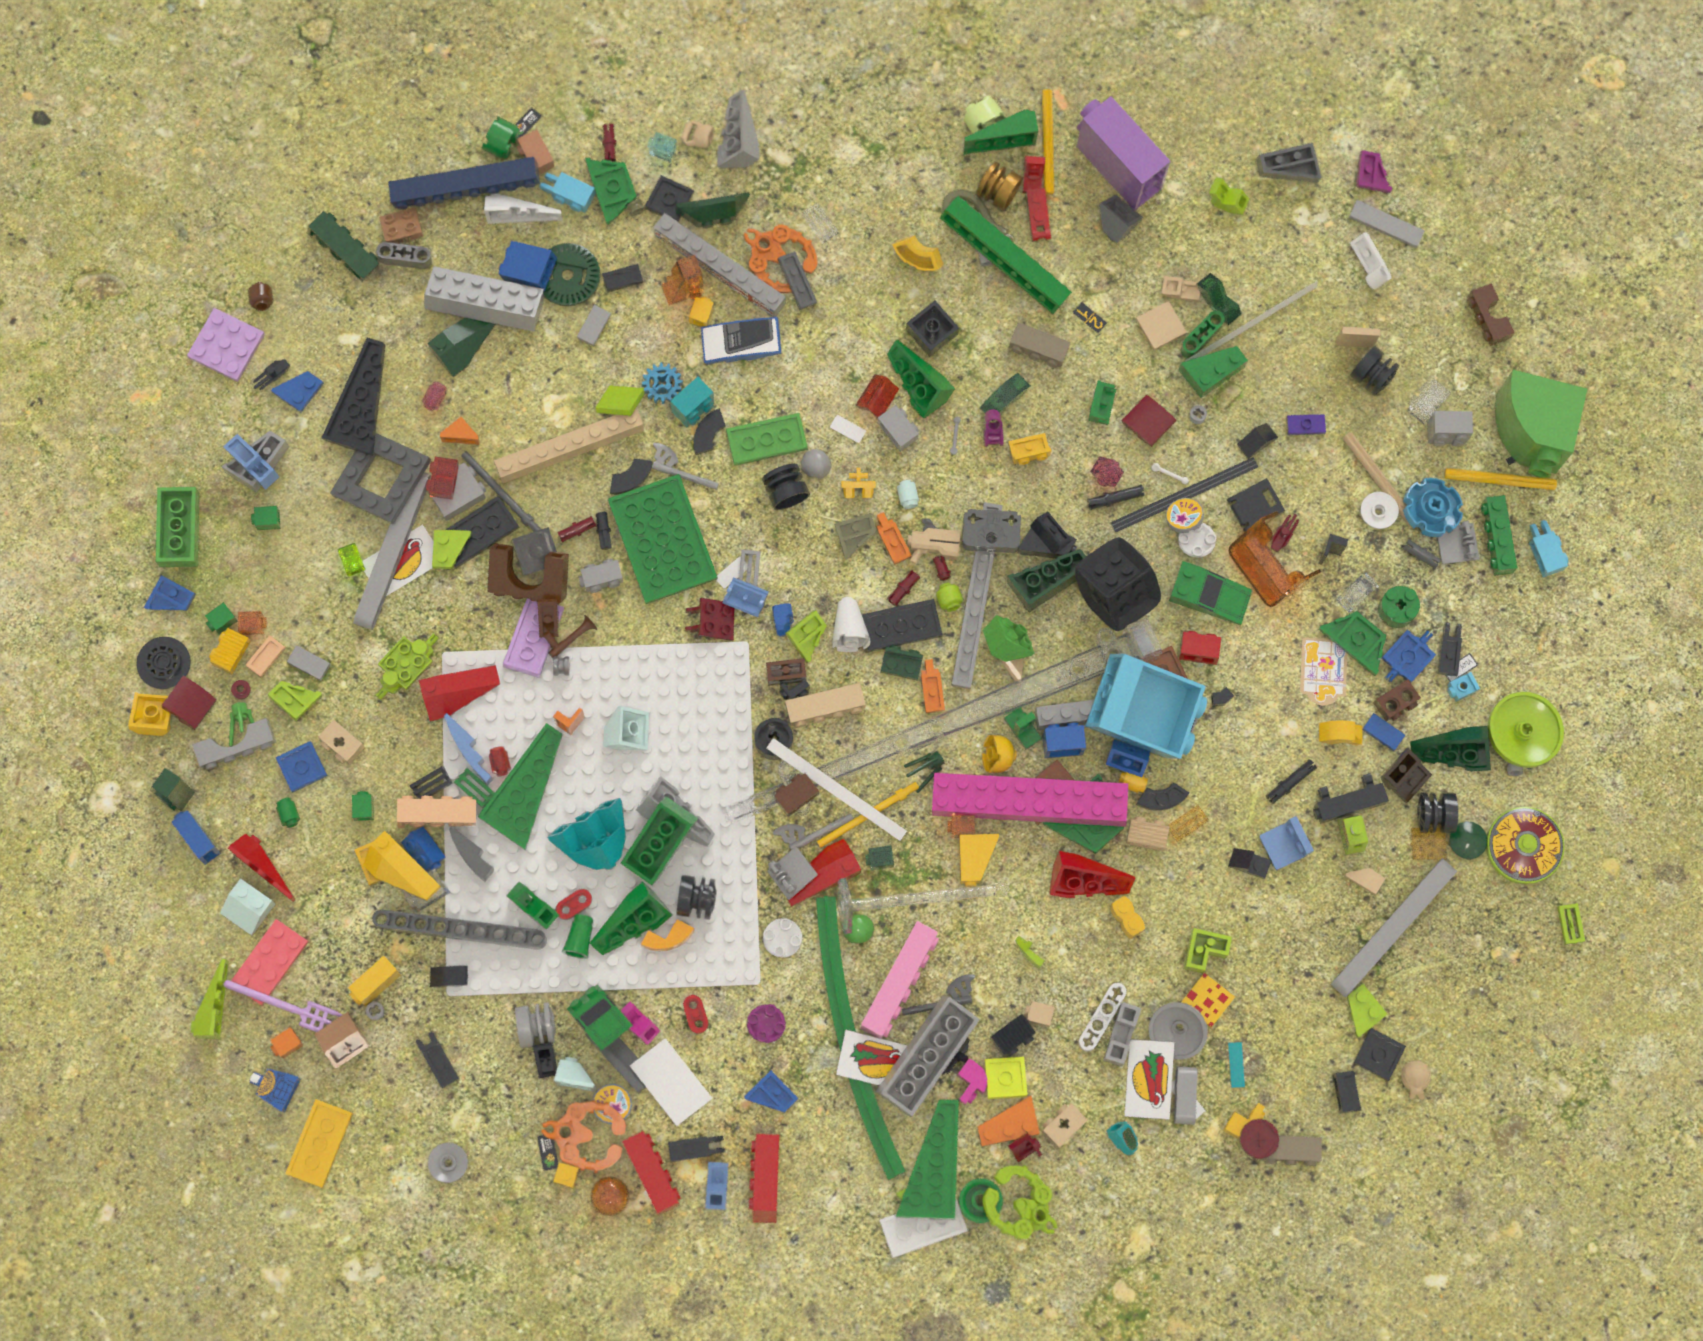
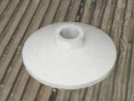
M1384 492L1369 494L1363 500L1360 510L1363 520L1369 526L1376 529H1384L1391 526L1396 521L1399 513L1395 499ZM1375 510H1380L1381 515H1377Z

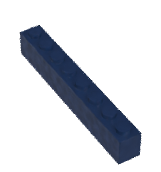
M534 157L388 181L390 203L395 209L399 210L407 209L408 206L414 205L421 207L425 206L426 203L432 202L443 203L444 200L449 199L460 200L462 197L467 196L478 197L484 193L496 194L502 190L514 191L520 187L532 188L540 184L538 163Z

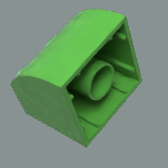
M1512 370L1496 395L1495 419L1498 433L1505 448L1518 464L1529 467L1528 472L1533 476L1548 478L1551 476V473L1556 474L1574 452L1588 389Z

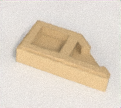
M1370 868L1348 872L1344 876L1373 895L1377 894L1386 879Z

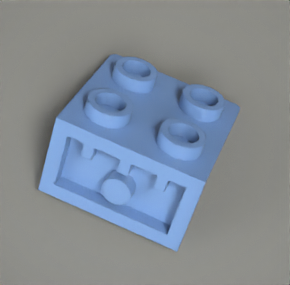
M1297 816L1259 836L1275 870L1300 860L1314 851Z

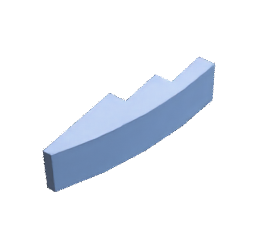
M446 713L444 715L445 720L461 754L474 772L488 786L493 779L481 767L485 762L483 757L472 748L476 744L475 739Z

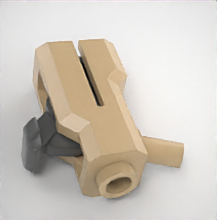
M924 518L922 519V524L925 526L923 531H912V535H908L907 546L911 547L910 551H914L909 560L911 563L916 564L921 554L935 553L939 554V556L942 555L945 559L958 560L961 531L936 528L931 519Z

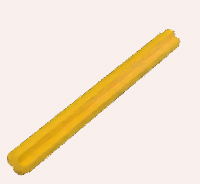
M1044 89L1042 91L1043 157H1046L1044 188L1046 195L1054 194L1052 90Z
M1446 468L1444 472V478L1452 480L1555 490L1557 487V480L1549 478Z

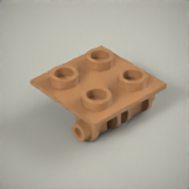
M415 207L379 217L385 242L400 244L399 239L404 243L402 238H406L407 242H409L408 237L411 240H415L423 236Z

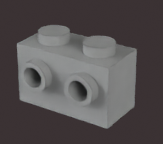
M895 405L879 416L877 423L901 452L918 440L919 429L913 422L910 423L908 421L906 412Z

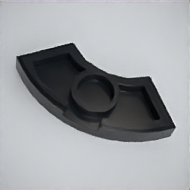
M720 408L710 412L699 423L694 435L695 455L712 451L715 435L719 430L726 427Z
M634 459L627 471L620 474H612L610 494H622L638 487L648 477L653 461Z
M1174 782L1163 790L1146 788L1136 805L1154 811L1167 810L1183 802L1190 792Z

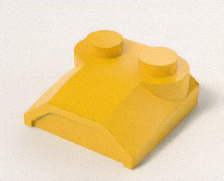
M135 692L128 724L129 730L143 735H166L171 728V713L162 709V704L168 696L139 694Z

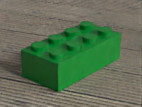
M666 796L658 804L620 864L650 885H653L660 878L698 818Z

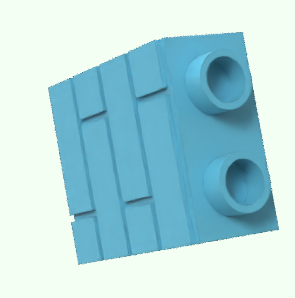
M1110 654L1085 727L1148 750L1159 756L1181 759L1182 754L1187 755L1193 747L1195 735L1190 731L1194 719H1199L1206 709L1207 698L1203 696L1206 686L1127 654Z

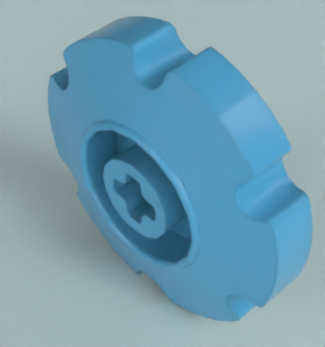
M1424 478L1420 484L1415 482L1404 495L1403 502L1407 504L1403 509L1405 518L1413 528L1419 527L1423 535L1442 537L1446 531L1451 533L1463 517V513L1459 511L1463 505L1460 495L1453 487L1447 488L1443 480Z

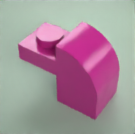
M630 1001L621 1009V1012L633 1025L628 1030L648 1046L660 1032L658 1027Z
M969 1058L957 1075L969 1084L959 1099V1102L964 1106L967 1102L972 1103L977 1096L976 1090L983 1094L987 1087V1076L984 1069Z

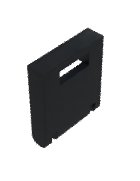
M1267 478L1227 499L1228 504L1234 501L1237 502L1231 505L1230 508L1240 526L1242 527L1249 523V526L1243 529L1245 533L1285 513L1284 507ZM1267 490L1276 504L1273 507L1269 506L1263 495Z

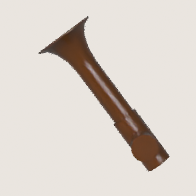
M584 615L585 618L582 625L559 644L553 638L550 631L543 634V637L553 648L548 652L552 659L564 651L584 632L590 629L597 630L595 624L588 616Z

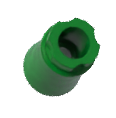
M581 914L575 915L562 953L580 959L588 958L594 920L592 917Z

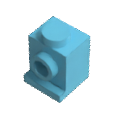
M1472 672L1449 682L1447 685L1448 694L1456 702L1476 693L1480 689ZM1463 683L1466 689H1462L1460 684Z

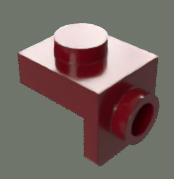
M1028 1133L1008 1145L1018 1163L1034 1152L1038 1157L1042 1156L1040 1151L1041 1144L1036 1137L1032 1139Z

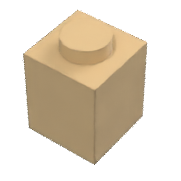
M1032 1001L1030 1005H1026L1024 1016L1027 1017V1021L1031 1024L1049 1028L1055 1007Z

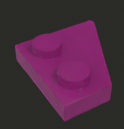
M1361 150L1359 153L1356 187L1390 194L1392 186L1388 184L1387 172L1382 165L1383 161L1380 153Z

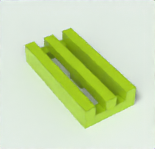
M1578 903L1558 906L1564 944L1585 942ZM1571 908H1573L1579 936V938L1577 939L1574 931V925L1570 910ZM1564 909L1566 910L1571 940H1569Z

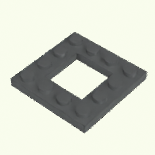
M376 433L373 456L355 451L330 494L394 524L430 464L431 459L424 454ZM376 455L403 467L385 498L358 486Z

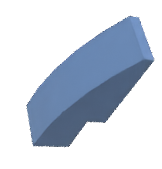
M238 434L223 446L265 490L279 478L276 471Z

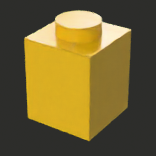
M696 297L689 315V323L699 327L708 326L714 310V302H711L706 297Z
M559 1162L553 1182L574 1189L580 1169Z

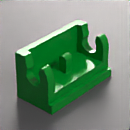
M1097 381L1088 421L1104 425L1109 424L1116 394L1115 385Z

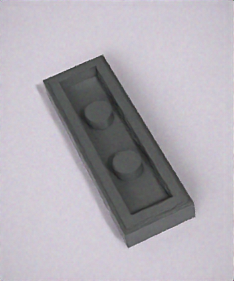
M794 251L779 257L777 260L799 310L817 304L815 295L796 252Z

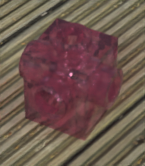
M1099 456L1090 471L1096 477L1097 483L1103 487H1115L1124 474L1116 460Z

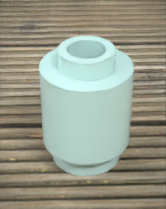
M911 480L901 481L900 485L897 486L900 504L903 505L904 509L917 507L919 497L915 482H911Z

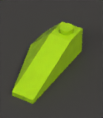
M221 959L196 1013L195 1021L191 1023V1033L196 1038L220 1040L226 991L224 982L227 980L229 961L226 959Z

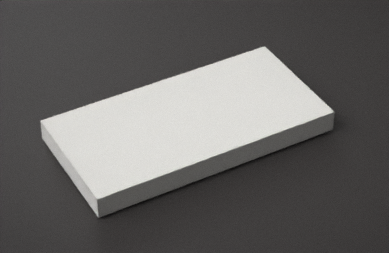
M957 1200L955 1220L895 1218L896 1214L879 1220L892 1258L968 1231Z

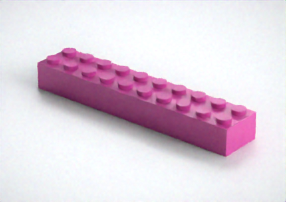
M934 773L932 816L1126 827L1128 783Z

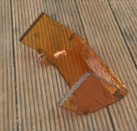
M1278 511L1260 518L1229 546L1228 550L1230 557L1264 604L1269 607L1278 605L1321 573V570L1318 569L1305 576L1301 571L1296 570L1288 575L1269 549L1267 544L1272 540L1273 533L1267 524L1279 514Z

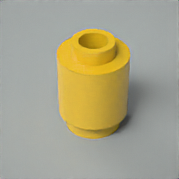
M1122 772L1118 783H1128V790L1144 793L1148 778L1144 777V775L1139 777L1128 772Z

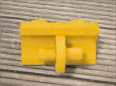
M856 468V473H849V479H856V481H841V488H843L845 498H855V488H862V498L873 497L876 482L860 481L861 479H868V473H860V468Z

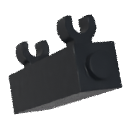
M1368 773L1361 777L1365 788L1330 798L1327 786L1319 788L1317 791L1321 802H1317L1314 805L1313 814L1315 819L1319 820L1320 824L1385 805L1389 799L1383 783L1374 785L1372 775Z

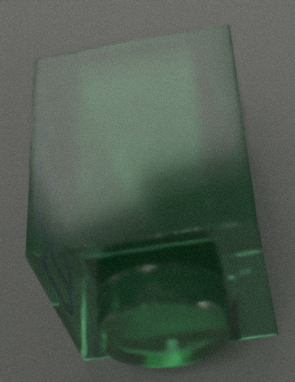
M892 846L868 848V854H865L866 866H870L871 871L893 868Z

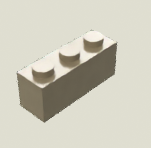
M1018 322L1009 348L1016 354L1023 353L1032 360H1041L1047 362L1046 364L1050 367L1061 368L1071 342Z
M1279 1135V1146L1275 1153L1268 1158L1260 1160H1265V1164H1277V1161H1284V1165H1296V1162H1304V1166H1316V1163L1322 1161V1137Z

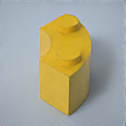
M915 235L897 240L892 244L897 255L905 263L916 267L918 270L934 271L944 265L939 249L922 245Z

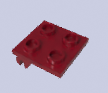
M700 598L699 606L686 608V613H700V624L686 626L685 632H699L698 636L729 641L734 640L735 608L724 604L723 601Z

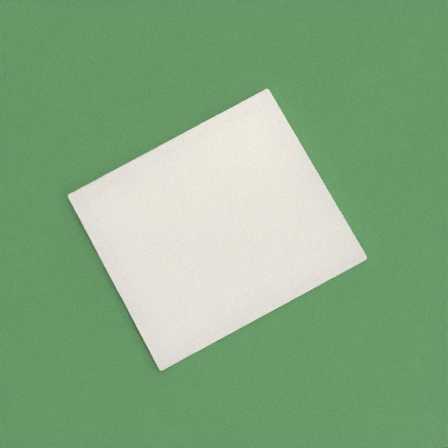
M748 642L566 648L558 657L564 658L569 656V676L564 674L553 675V659L548 654L540 678L504 668L503 662L508 650L444 652L442 654V675L496 665L501 684L450 716L475 739L476 744L472 748L483 757L485 762L481 767L492 777L493 781L488 787L494 792L497 791L546 723L563 735L526 851L479 819L478 815L483 808L477 803L476 826L453 827L479 846L484 852L480 858L494 868L493 873L486 882L480 879L465 863L452 840L449 831L450 826H448L449 823H445V918L538 929L544 932L547 938L546 946L539 950L446 938V966H468L467 986H447V995L472 996L587 991V989L597 984L603 991L758 985L760 983ZM618 706L649 712L648 750H616L603 747L604 727ZM580 707L584 712L585 718L572 735H569L555 724L553 716L557 711L571 719ZM443 718V766L452 781L451 785L444 788V796L461 799L462 796L468 795L454 781L459 778L461 773L463 774L466 768L481 781L483 780L474 772L461 754L450 733L447 722ZM469 775L466 776V778L469 779L476 787H478L485 795H490ZM661 776L680 792L678 796L684 803L688 802L692 806L690 810L695 816H700L715 835L708 846L685 838L660 878L653 885H650L620 863L648 821L636 811V808ZM462 780L460 782L480 801L483 802L485 800L465 781ZM617 798L622 800L626 839L622 856L612 869L595 870L577 864L548 840L547 837L557 827L576 822L575 818L587 811L590 814L593 813L603 802ZM682 875L695 876L696 886H700L702 878H706L705 887H709L710 879H715L717 894L715 908L710 920L705 919V910H702L700 919L697 918L696 909H692L690 917L676 915ZM643 881L656 893L673 915L659 928L653 931L650 929L649 931L666 939L676 919L690 925L695 931L685 943L668 951H652L641 947V943L648 932L645 931L641 933V937L637 939L633 937L625 941L623 946L604 955H601L589 944L588 958L580 959L562 953L574 917L569 920H562L557 917L546 930L516 906L506 895L518 882H521L556 911L557 904L579 889L588 890L592 896V903L579 914L594 919L591 941L624 898ZM583 896L579 898L580 903L586 901V898ZM565 907L562 910L564 914H567L570 911L568 907ZM458 925L455 928V933L462 934L465 927ZM481 927L474 931V935L477 937L484 934V929ZM497 930L493 936L495 939H501L504 932ZM520 932L515 933L513 936V940L516 942L523 939V934ZM536 935L533 937L532 942L540 944L543 937Z

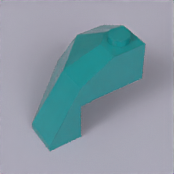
M617 798L605 801L593 813L590 814L587 811L575 818L576 822L557 827L547 837L551 843L577 864L595 870L612 869L622 856L626 839L622 800Z

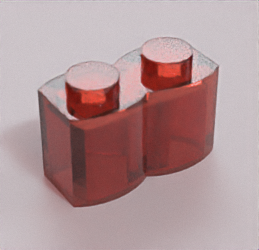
M435 456L434 462L431 461L429 472L432 473L431 480L428 479L426 484V491H429L430 497L453 500L459 469L457 459Z

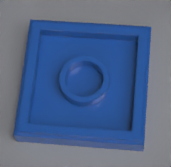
M311 741L276 757L292 793L328 776Z

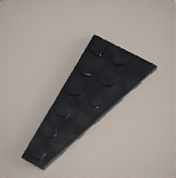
M366 338L321 437L324 441L373 456L386 347L383 342Z

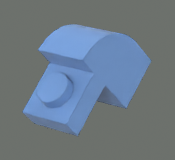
M708 1162L706 1209L726 1210L728 1163Z

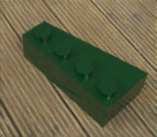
M1081 549L1059 556L1055 560L1045 561L1033 568L1029 567L1022 570V572L1007 575V584L1028 612H1031L1077 581L1075 567L1086 555Z

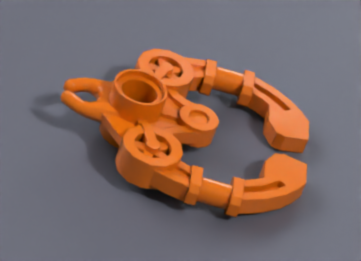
M780 224L774 227L772 231L764 233L748 228V233L755 234V239L753 240L749 239L747 233L743 234L745 241L752 248V257L748 263L749 270L780 293H792L788 283H780L778 280L774 283L768 278L770 274L766 273L765 269L767 261L779 264L777 259L786 255L781 248V244H785L788 240H791L794 244L796 241L804 246L802 250L807 254V258L802 266L804 272L812 274L817 267V255L811 244L812 240L804 238L800 231L797 232L786 225ZM766 242L768 244V248H761L759 246V243Z
M596 1100L581 1103L573 1102L568 1106L567 1113L559 1121H547L542 1124L543 1128L549 1125L554 1128L552 1133H548L545 1129L541 1133L549 1139H555L561 1150L560 1158L564 1163L571 1164L581 1169V1171L587 1169L598 1173V1170L610 1167L621 1158L623 1147L612 1144L608 1149L607 1158L603 1160L596 1159V1163L587 1162L586 1157L582 1159L579 1157L580 1153L576 1145L589 1142L593 1138V1132L591 1129L583 1126L580 1121L585 1118L586 1112L594 1114V1110L604 1111L603 1115H608L613 1119L611 1127L613 1134L624 1135L626 1129L625 1120L616 1109L609 1105V1102L599 1103ZM563 1126L571 1129L569 1137H563L560 1134V1129Z

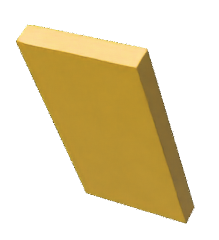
M315 1099L285 1174L323 1188L353 1113Z

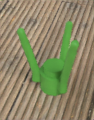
M243 702L235 703L231 706L230 747L233 746L235 721L239 722L240 732H244L243 721L247 720V717L250 723H254L251 709H247V704Z

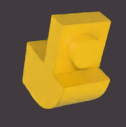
M1336 720L1319 723V742L1331 745L1339 743L1356 746L1362 745V726L1355 724L1354 721Z
M1257 1103L1248 1119L1236 1112L1232 1113L1223 1131L1239 1139L1244 1125L1251 1120L1263 1119L1265 1116L1263 1112L1265 1106Z

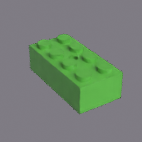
M157 487L155 562L159 567H198L200 493L196 487Z

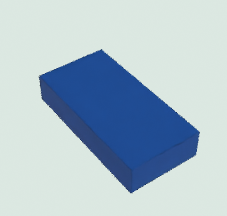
M1374 713L1362 729L1393 752L1405 737V734Z

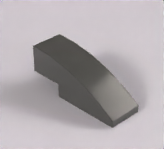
M451 826L449 831L459 854L468 867L480 879L486 882L493 873L494 868L480 858L484 853L483 850Z

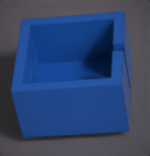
M1069 723L1066 727H1060L1058 724L1049 725L1048 728H1045L1042 735L1044 758L1080 756L1084 754L1086 749L1084 725H1079V723Z

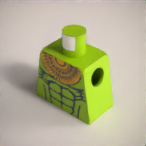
M1362 815L1337 819L1345 854L1364 852L1368 844V837Z

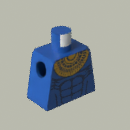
M267 1069L264 1076L254 1072L249 1083L258 1086L256 1095L285 1113L301 1078Z

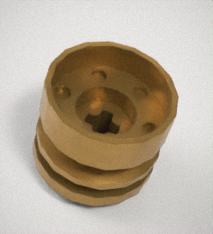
M995 161L982 176L976 195L982 197L985 194V201L995 196L993 205L1005 211L1015 197L1023 177L1013 171L1005 177L1006 167L1003 166L999 170L1000 164Z

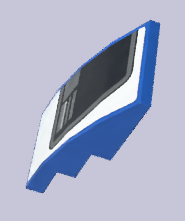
M778 317L739 320L701 327L704 363L707 365L722 361L729 363L743 359L750 361L782 354Z

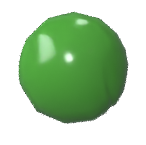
M856 914L844 922L842 930L844 937L850 943L862 944L872 938L874 925L868 916Z

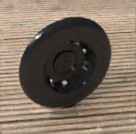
M157 637L147 642L141 648L137 656V671L147 685L158 689L171 688L176 686L180 679L188 674L190 655L185 645L179 640L172 637Z

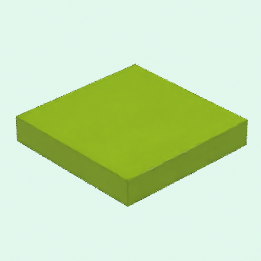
M609 385L595 407L596 412L631 416L645 394L644 388Z

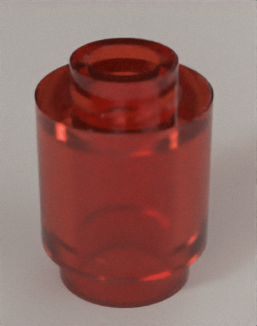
M500 746L490 749L488 756L492 773L497 774V776L507 775L508 771L511 770V765L505 747Z

